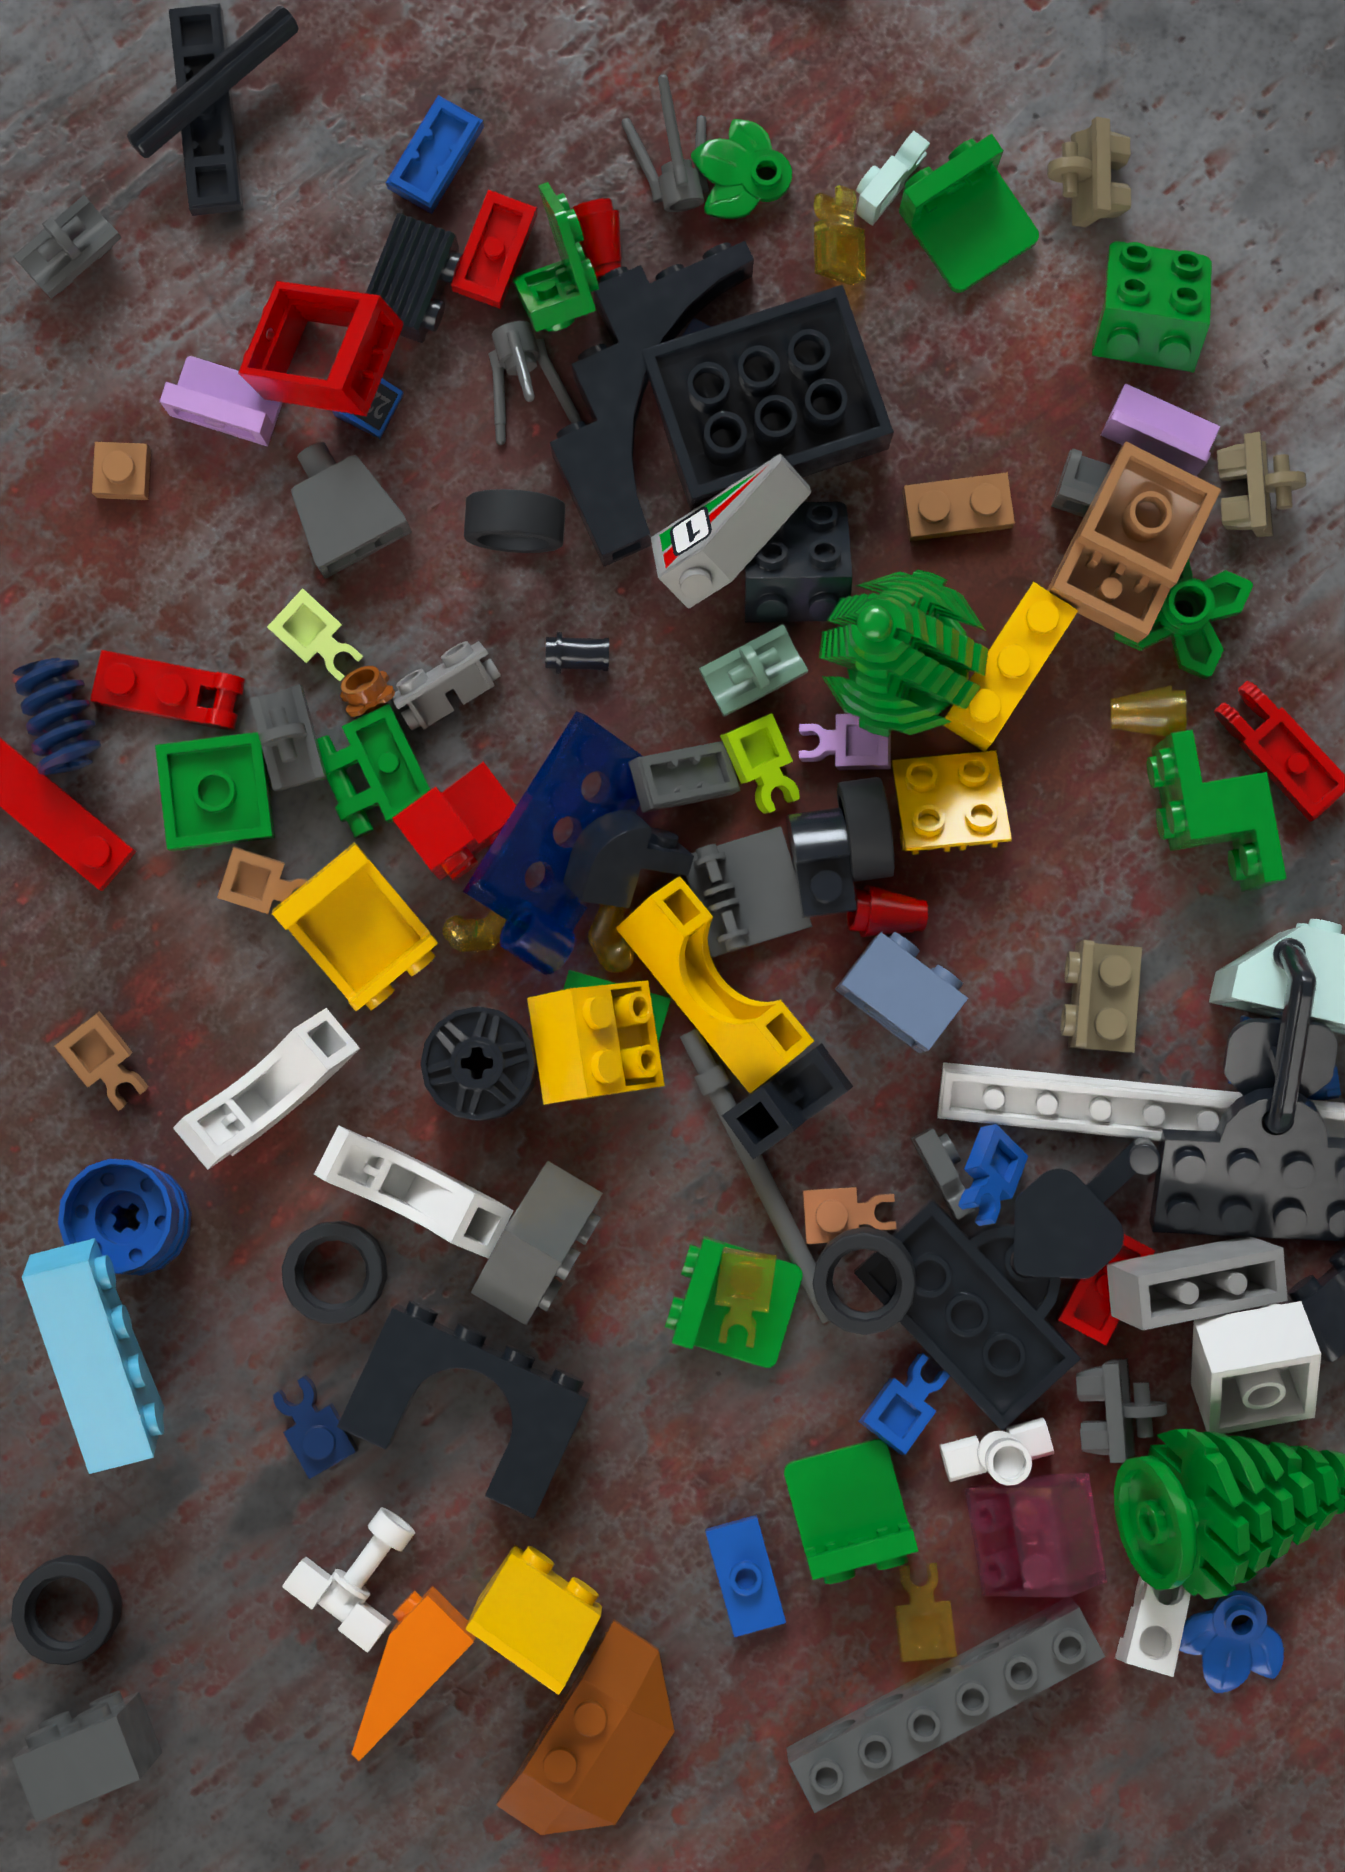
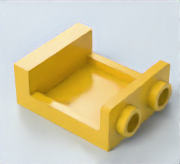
M355 842L272 911V915L285 930L288 929L348 999L350 1006L355 1011L364 1005L373 1010L395 991L390 985L391 982L405 971L414 976L436 957L431 951L438 944L436 938Z

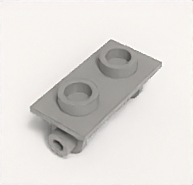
M468 641L452 647L441 656L442 664L427 673L423 669H418L402 678L396 684L398 691L395 692L392 700L398 709L406 704L410 707L403 711L401 715L411 731L419 726L424 730L454 711L445 696V693L454 689L464 705L495 686L493 681L501 677L491 659L483 663L480 662V659L488 655V652L479 641L471 646Z

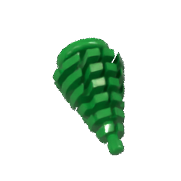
M922 570L914 571L913 575L901 571L856 585V587L873 593L869 595L863 593L860 596L853 595V597L841 598L827 619V622L841 627L822 631L819 658L846 667L849 679L839 676H822L843 711L859 717L860 728L872 734L888 738L892 729L907 735L929 730L950 723V720L940 717L938 714L950 705L967 709L969 703L980 689V685L968 680L969 672L985 676L988 648L975 643L973 639L969 638L959 622L982 630L985 629L964 596L954 589L945 587L947 579Z
M1174 1429L1156 1435L1165 1444L1150 1445L1148 1456L1126 1459L1117 1471L1114 1486L1115 1517L1120 1539L1130 1563L1142 1580L1156 1590L1172 1589L1182 1585L1192 1596L1200 1594L1204 1599L1227 1596L1237 1589L1234 1585L1248 1582L1257 1575V1571L1264 1567L1269 1568L1276 1559L1287 1554L1292 1541L1298 1546L1309 1539L1313 1529L1318 1531L1330 1523L1335 1514L1345 1512V1454L1331 1450L1319 1452L1307 1445L1289 1447L1284 1443L1278 1442L1262 1444L1248 1437L1227 1436L1223 1433L1210 1431L1197 1432L1195 1429Z

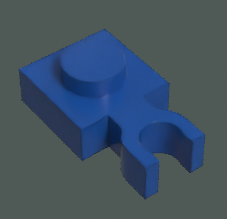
M997 1124L980 1127L964 1168L974 1180L971 1187L964 1190L958 1206L962 1210L979 1207V1213L975 1219L979 1226L996 1223L1001 1209L1000 1201L1013 1199L1028 1159V1155Z
M923 1353L917 1354L910 1364L906 1383L903 1385L897 1379L889 1378L858 1421L900 1455H906L936 1412L924 1400L929 1393L941 1389L950 1377L943 1370L937 1373L931 1383L925 1382L921 1377V1368L929 1358Z

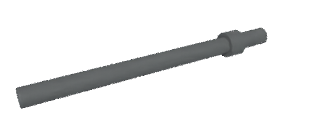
M696 1028L680 1036L698 1073L694 1079L702 1095H709L791 1262L801 1268L803 1273L801 1282L821 1323L828 1322L829 1320L816 1303L812 1285L816 1263L762 1154L752 1159L722 1117L724 1113L737 1105L727 1084L731 1083V1080L723 1064H716L703 1036Z

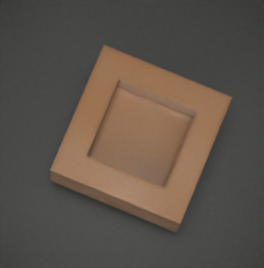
M95 442L92 494L96 498L148 500L151 448L148 444Z

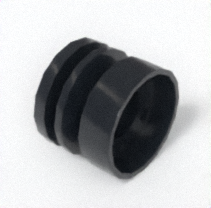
M480 1006L456 1010L439 1021L424 1043L420 1063L424 1085L435 1102L456 1117L476 1121L506 1117L522 1106L535 1088L538 1076L534 1041L524 1026L500 1010ZM482 1048L483 1055L493 1059V1067L483 1071L482 1079H476L475 1072L466 1069L465 1062L466 1059L475 1057L476 1049Z

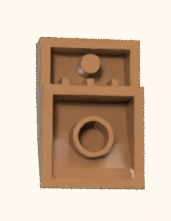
M1126 441L1091 502L1047 591L1079 610L1078 614L1139 643L1149 635L1170 589L1177 583L1221 489Z

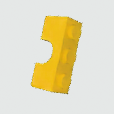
M1033 582L989 649L985 676L974 673L969 680L980 685V689L969 703L967 709L953 705L945 716L951 722L943 726L985 752L995 740L1079 610Z

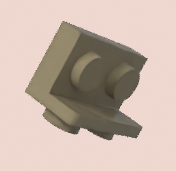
M1082 940L1076 943L1075 952H1067L1064 977L1065 983H1073L1071 1004L1063 1005L1060 1029L1062 1036H1069L1068 1048L1121 1053L1135 1052L1142 947L1099 944L1090 940Z

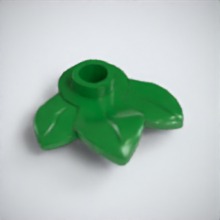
M733 119L729 128V140L721 138L708 140L691 153V160L695 167L710 182L715 184L704 207V212L715 218L738 219L746 217L755 209L760 201L771 202L785 195L792 182V168L788 159L782 153L773 150L768 133L757 123L749 120ZM763 167H770L776 172V175L771 180H763L758 177L757 172Z

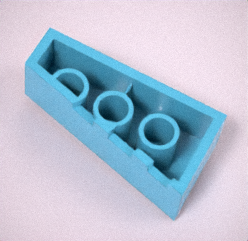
M95 1238L31 1254L23 1272L22 1280L88 1473L92 1474L154 1458L158 1435L164 1434L163 1413L165 1407L133 1332L129 1312L126 1306L122 1305L115 1288L116 1276L110 1257L108 1255L102 1256Z

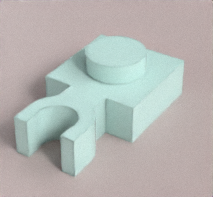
M913 131L900 147L895 156L892 155L881 169L875 165L872 166L856 189V192L860 194L856 214L873 226L902 190L906 179L927 156L925 151L930 143Z

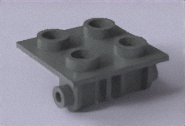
M781 826L718 846L710 844L696 849L695 853H691L694 855L689 876H686L689 887L713 916L708 934L711 958L812 927L810 918H802L797 876Z

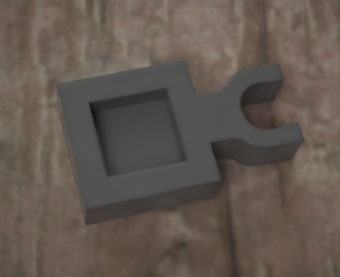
M929 1128L910 1138L934 1184L939 1188L953 1217L960 1219L975 1211L976 1207L962 1210L958 1206L960 1198L966 1189L954 1167L955 1164L961 1161V1158L949 1136L944 1133L938 1137L935 1130Z

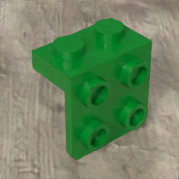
M993 134L988 135L978 143L974 139L963 142L948 156L949 161L934 171L931 167H926L914 174L905 183L906 189L903 192L899 208V214L950 289L956 293L966 291L1035 246L1039 239L1038 229L997 171L1004 150Z
M546 182L538 185V189L561 261L512 278L518 297L536 332L543 329L546 331L564 329L575 321L574 318L596 311L591 292L599 290L592 264L589 258H585L579 243L584 240L577 215L574 209L570 210L565 194L556 195L550 184Z
M1112 242L1107 253L1104 304L1093 339L1092 356L1194 372L1210 326L1212 261L1210 258L1192 251H1175L1151 247L1139 242Z
M703 1236L700 1247L690 1244L681 1272V1276L690 1278L684 1299L674 1296L665 1324V1328L674 1330L672 1343L692 1350L694 1346L764 1368L774 1366L780 1353L803 1277L801 1268L793 1263Z
M872 1439L787 1463L784 1467V1476L812 1580L823 1577L825 1584L839 1583L855 1577L856 1568L876 1563L878 1570L898 1567L909 1561L907 1554L918 1552L913 1529L907 1520L887 1444L881 1439Z

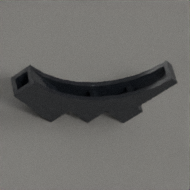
M746 241L731 246L728 242L719 244L705 252L701 261L685 268L683 264H676L662 270L656 275V281L649 283L641 265L630 270L627 267H618L607 272L599 279V290L594 291V300L614 345L608 348L606 344L592 346L578 356L579 361L572 363L573 379L593 423L586 425L584 421H579L564 427L556 434L558 439L550 442L552 457L603 567L651 546L650 531L637 497L633 470L635 426L644 392L650 381L642 356V349L675 339L687 322L717 296L752 277L754 258Z

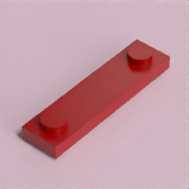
M0 737V807L98 890L104 891L137 851L47 775L39 774L38 768Z

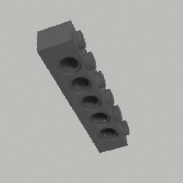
M1068 1596L786 1747L789 1765L814 1813L1105 1658V1655L1081 1609Z

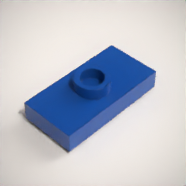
M438 95L387 179V189L433 214L484 128L483 120Z
M757 1515L705 1529L734 1637L786 1623Z

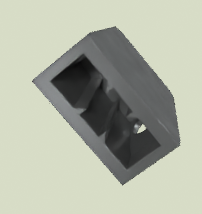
M325 442L315 443L298 454L297 458L308 479L295 485L291 489V493L314 562L325 579L412 533L404 514L356 455L349 456L336 463Z

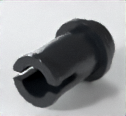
M557 632V637H546L545 668L556 669V674H561V669L608 671L609 638L562 637V632Z

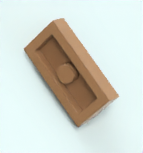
M1008 472L905 485L902 490L909 541L1010 529L1015 524Z

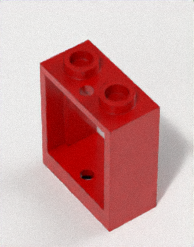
M276 281L269 300L264 306L262 317L249 348L244 354L238 374L265 400L367 416L404 323L380 295ZM308 321L348 327L327 380L287 374Z

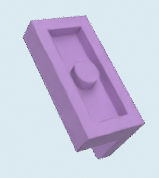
M193 356L186 358L178 384L166 382L160 398V403L169 416L267 447L283 402L263 399L238 374L239 371Z
M1125 383L1101 436L1121 445L1127 441L1197 476L1209 460L1211 455L1209 450L1220 426Z

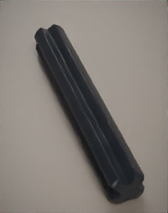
M277 6L133 127L127 134L132 147L144 158H149L298 32L299 28L292 14L283 6Z

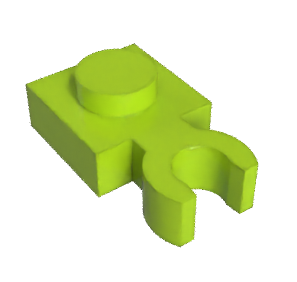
M772 713L720 735L740 783H747L755 779L758 785L755 792V801L762 813H771L776 810L771 800V792L775 787L783 792L787 803L799 800L800 796L797 785L792 779L783 776L780 767L793 762Z

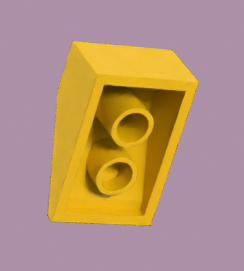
M514 1545L478 1597L465 1629L559 1695L601 1617L602 1606L596 1602L599 1595L593 1588L576 1577H572L567 1582L551 1570L555 1565L554 1562L536 1548L528 1546L523 1551Z

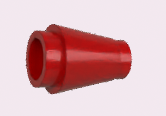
M610 198L583 202L571 208L574 209L584 237V240L579 243L585 258H589L597 281L607 272L621 267L622 263L619 210L613 209Z
M866 885L863 890L854 889L857 910L847 912L849 931L860 932L861 937L877 936L880 932L889 935L893 934V932L899 934L914 931L923 932L925 930L928 920V904L926 900H917L913 897L871 885Z

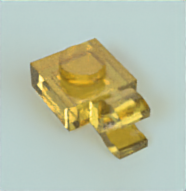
M839 185L835 187V200L834 197L823 193L816 194L814 198V212L821 219L814 223L815 274L852 285L866 280L865 229L854 226V211L857 203L855 191Z

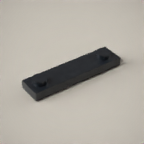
M220 3L169 9L177 90L227 49L224 15ZM230 89L181 130L188 204L192 216L244 210L232 92Z

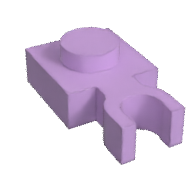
M836 714V730H826L817 724H799V732L802 736L817 735L820 738V743L816 749L812 751H799V759L802 762L821 761L828 755H836L835 766L838 770L891 769V733L889 738L872 734L859 727V717L851 714Z

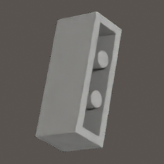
M1240 1237L1107 1263L1111 1316L1141 1330L1288 1301L1283 1247L1254 1237Z

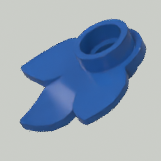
M1234 1590L1227 1596L1220 1597L1213 1610L1193 1614L1185 1621L1179 1651L1192 1655H1202L1203 1675L1213 1692L1224 1693L1236 1689L1248 1678L1250 1670L1271 1679L1276 1678L1281 1671L1284 1661L1282 1639L1272 1627L1267 1625V1613L1264 1605L1253 1594ZM1239 1615L1249 1617L1243 1624H1231L1233 1619Z

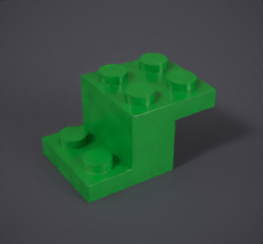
M1193 729L1171 733L1151 749L1153 756L1147 757V774L1151 787L1159 788L1162 808L1156 810L1157 828L1160 838L1162 840L1168 839L1170 851L1232 841L1233 849L1228 851V866L1233 881L1240 882L1241 892L1263 889L1287 879L1267 772L1203 783Z

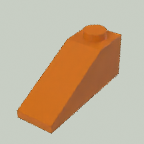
M434 1586L422 1597L416 1591H413L392 1614L398 1622L388 1637L351 1753L358 1761L376 1745L476 1639V1636L465 1629L468 1620Z

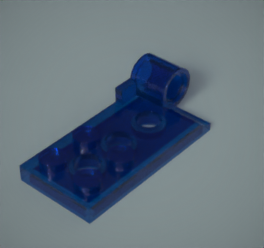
M577 711L463 890L465 894L506 920L500 934L501 947L544 975L556 972L569 958L575 944V933L573 930L587 909L586 906L579 902L580 899L563 883L570 855L577 838L597 818L614 811L629 810L636 812L640 806L629 762L637 757H642V755L590 717ZM597 771L601 778L600 789L595 796L585 799L582 794L583 780L588 774ZM569 816L573 823L572 834L565 842L557 844L553 836L554 827L560 819ZM541 861L545 867L544 878L538 886L528 888L525 883L526 871L533 863Z

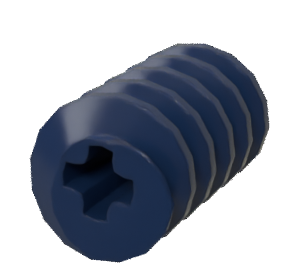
M45 659L20 666L12 672L17 676H22L15 683L17 693L22 696H28L20 704L22 713L34 716L26 724L28 734L40 736L31 744L34 754L45 756L37 764L39 774H60L84 768L93 763V760H89L88 754L101 747L100 740H85L83 738L84 733L96 727L95 721L78 719L77 714L90 707L89 700L72 698L73 693L85 687L84 681L67 679L66 674L79 667L78 660Z

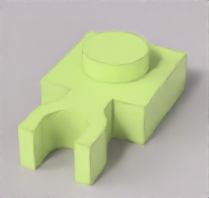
M303 588L267 626L304 662L308 663L318 652L324 658L327 670L339 681L345 677L334 666V658L339 652L350 653L358 662L363 658L354 647L346 643H338L332 637L342 624Z

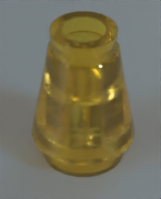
M1172 685L1121 696V698H1110L1111 730L1122 729V731L1164 737L1173 732L1186 731L1185 690H1172Z

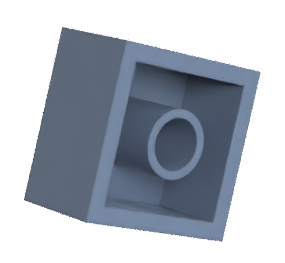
M880 932L870 942L835 990L917 1053L929 1051L967 1001L968 997L959 991L963 983L940 965L929 969L915 958L920 950L900 934L893 932L891 936L887 937Z

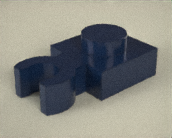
M305 1375L297 1380L304 1393L301 1403L294 1404L288 1401L282 1389L273 1394V1400L276 1408L284 1415L292 1416L296 1423L283 1433L308 1478L311 1479L354 1454L359 1449L350 1433L337 1427L341 1417L333 1403L318 1410L315 1405L317 1396L315 1384Z

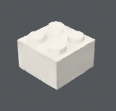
M1301 1301L1282 1305L1274 1303L1259 1309L1231 1314L1225 1313L1194 1320L1191 1386L1206 1431L1226 1434L1315 1418L1321 1352Z

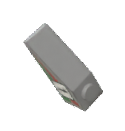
M780 453L651 537L658 578L688 609L736 578L811 494L810 486Z

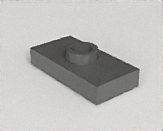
M723 741L637 757L629 762L642 813L729 796L741 791L735 769Z

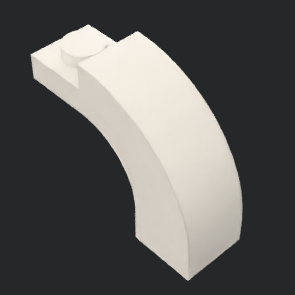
M325 1008L295 1027L260 1063L227 1089L184 1116L173 1129L208 1170L230 1154L234 1156L288 1115L331 1078L360 1048L329 1010Z
M339 1125L314 1175L330 1184L391 1209L424 1226L448 1242L488 1259L514 1211L436 1168L370 1137L366 1138Z

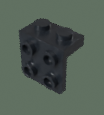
M838 501L803 502L745 566V623L825 622L840 599L851 596L852 564L848 513L844 503Z

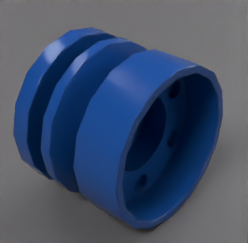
M107 1159L87 1166L70 1181L60 1200L58 1225L65 1246L95 1238L102 1256L108 1255L110 1257L115 1274L142 1276L163 1269L180 1254L190 1235L192 1212L186 1192L171 1175L154 1166L137 1161ZM127 1209L138 1211L136 1218L141 1223L138 1229L126 1228L129 1221L124 1216V1213Z

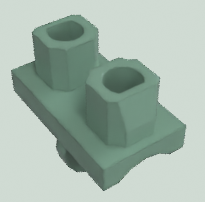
M783 624L699 668V672L723 717L807 674L808 669L795 649Z

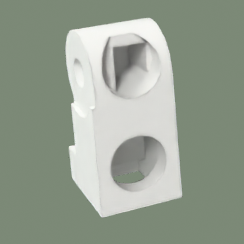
M1139 1576L1134 1606H1131L1124 1637H1120L1115 1659L1174 1677L1190 1593L1182 1585L1172 1589L1156 1590Z

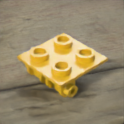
M996 751L892 760L902 827L900 830L902 851H912V855H917L920 850L943 848L944 852H950V847L956 846L961 851L966 850L967 845L990 844L991 848L997 847L1000 842L1011 841Z

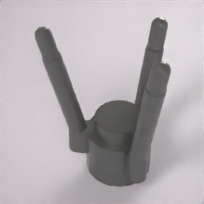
M661 74L658 77V84L672 161L661 166V176H658L631 120L624 118L621 124L650 184L653 202H663L666 212H682L702 205L705 202L703 194L709 192L707 178L696 167H692L691 160L683 159L667 75ZM703 115L698 116L696 120L695 149L707 141V120Z
M516 321L496 328L492 333L495 350L488 354L493 370L496 443L504 445L506 442L504 369H506L508 375H518L525 400L532 402L535 399V394L529 372L537 367L536 361H538L569 421L572 424L582 421L548 356L544 339H535L531 323Z

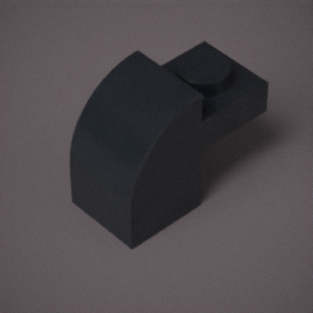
M838 807L788 814L786 824L791 859L796 870L802 918L856 911L857 907L849 858L851 853L842 809Z
M614 811L594 820L579 835L573 846L563 883L583 902L630 908L641 869L689 876L694 855L678 842L679 837L676 834L664 829L650 827L634 811Z
M821 1043L732 1107L722 1117L752 1159H755L795 1131L809 1118L848 1092L853 1085Z

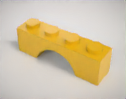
M679 876L647 898L616 927V930L746 1090L752 1093L810 1046L814 1040L782 1000L770 1002L755 1001L739 994L724 981L715 968L709 951L708 934L713 916Z

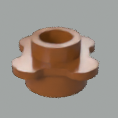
M364 666L352 671L343 679L340 696L344 702L349 704L346 707L349 716L356 717L371 713L383 707L386 702L393 698L395 690L392 686L387 685L389 676L385 671H379L374 666Z

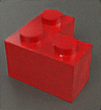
M483 761L443 792H440L435 786L392 819L432 873L440 881L448 875L454 881L477 865L478 860L475 858V855L488 845L492 844L495 849H498L512 840L521 831L517 824L525 818Z

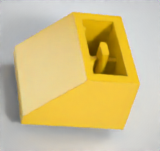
M648 980L570 988L527 998L543 1105L665 1086Z

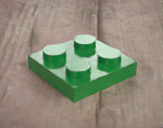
M258 732L155 745L167 850L179 851L275 838L267 764Z

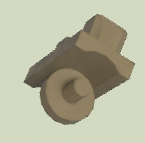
M1095 117L1092 119V125L1089 128L1073 133L1071 135V142L1062 144V157L1050 161L1047 165L1048 178L1052 181L1063 183V196L1072 198V226L1086 228L1099 218H1117L1131 208V188L1128 184L1111 182V169L1119 170L1128 163L1131 155L1130 137L1110 131L1109 118Z
M1260 432L1244 434L1243 444H1236L1217 450L1218 471L1221 481L1247 479L1248 495L1221 498L1222 524L1226 530H1253L1257 537L1273 536L1270 493L1276 494L1277 509L1292 508V491L1306 486V473L1290 471L1289 455L1280 454L1273 456L1274 473L1269 474L1266 442L1262 441Z

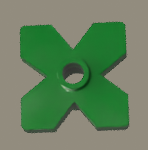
M1188 558L1177 583L1170 589L1149 635L1139 643L1114 632L1113 637L1123 644L1142 651L1171 636L1179 669L1206 680L1213 674L1224 651L1210 622L1239 615L1253 588V583L1227 570L1204 581L1193 578ZM1175 605H1186L1190 610V617L1181 615L1176 610Z

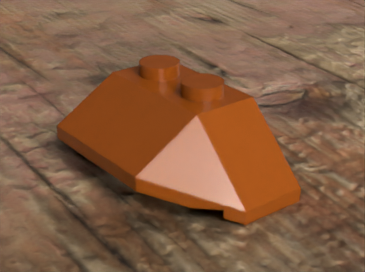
M614 1619L500 1796L496 1806L540 1835L616 1825L675 1732L659 1648Z

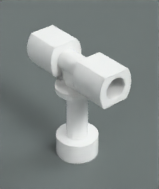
M1042 1417L1006 1427L1007 1432H990L982 1438L980 1443L975 1435L939 1445L949 1482L988 1471L997 1482L1003 1485L1021 1483L1028 1477L1031 1471L1032 1460L1054 1454L1045 1419Z
M383 1507L379 1509L368 1524V1528L374 1536L347 1573L343 1570L335 1569L333 1574L330 1575L308 1557H305L299 1562L282 1586L311 1610L319 1604L342 1622L338 1630L367 1653L372 1649L391 1621L365 1602L370 1596V1592L364 1585L389 1550L393 1548L402 1552L415 1534V1531L407 1522Z

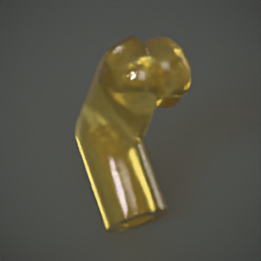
M501 897L484 919H463L460 915L448 918L443 925L442 934L449 941L450 946L458 951L490 950L497 946L522 912Z
M600 904L588 932V941L599 964L607 971L613 973L626 971L634 963V951L627 945L625 939L616 930V927L621 924L627 908Z

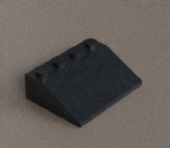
M843 284L642 349L644 363L690 511L699 507L780 453L803 478L888 450L894 431Z

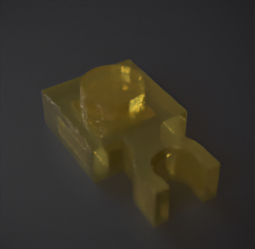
M724 1247L715 1305L731 1308L722 1321L719 1336L720 1343L727 1342L728 1329L731 1326L740 1324L748 1331L746 1347L754 1348L756 1321L752 1316V1310L765 1313L769 1311L777 1255Z
M937 1563L926 1564L928 1581L922 1587L912 1583L909 1566L899 1567L902 1587L908 1592L910 1598V1605L894 1606L901 1662L957 1657L951 1602H934L933 1592L938 1584Z

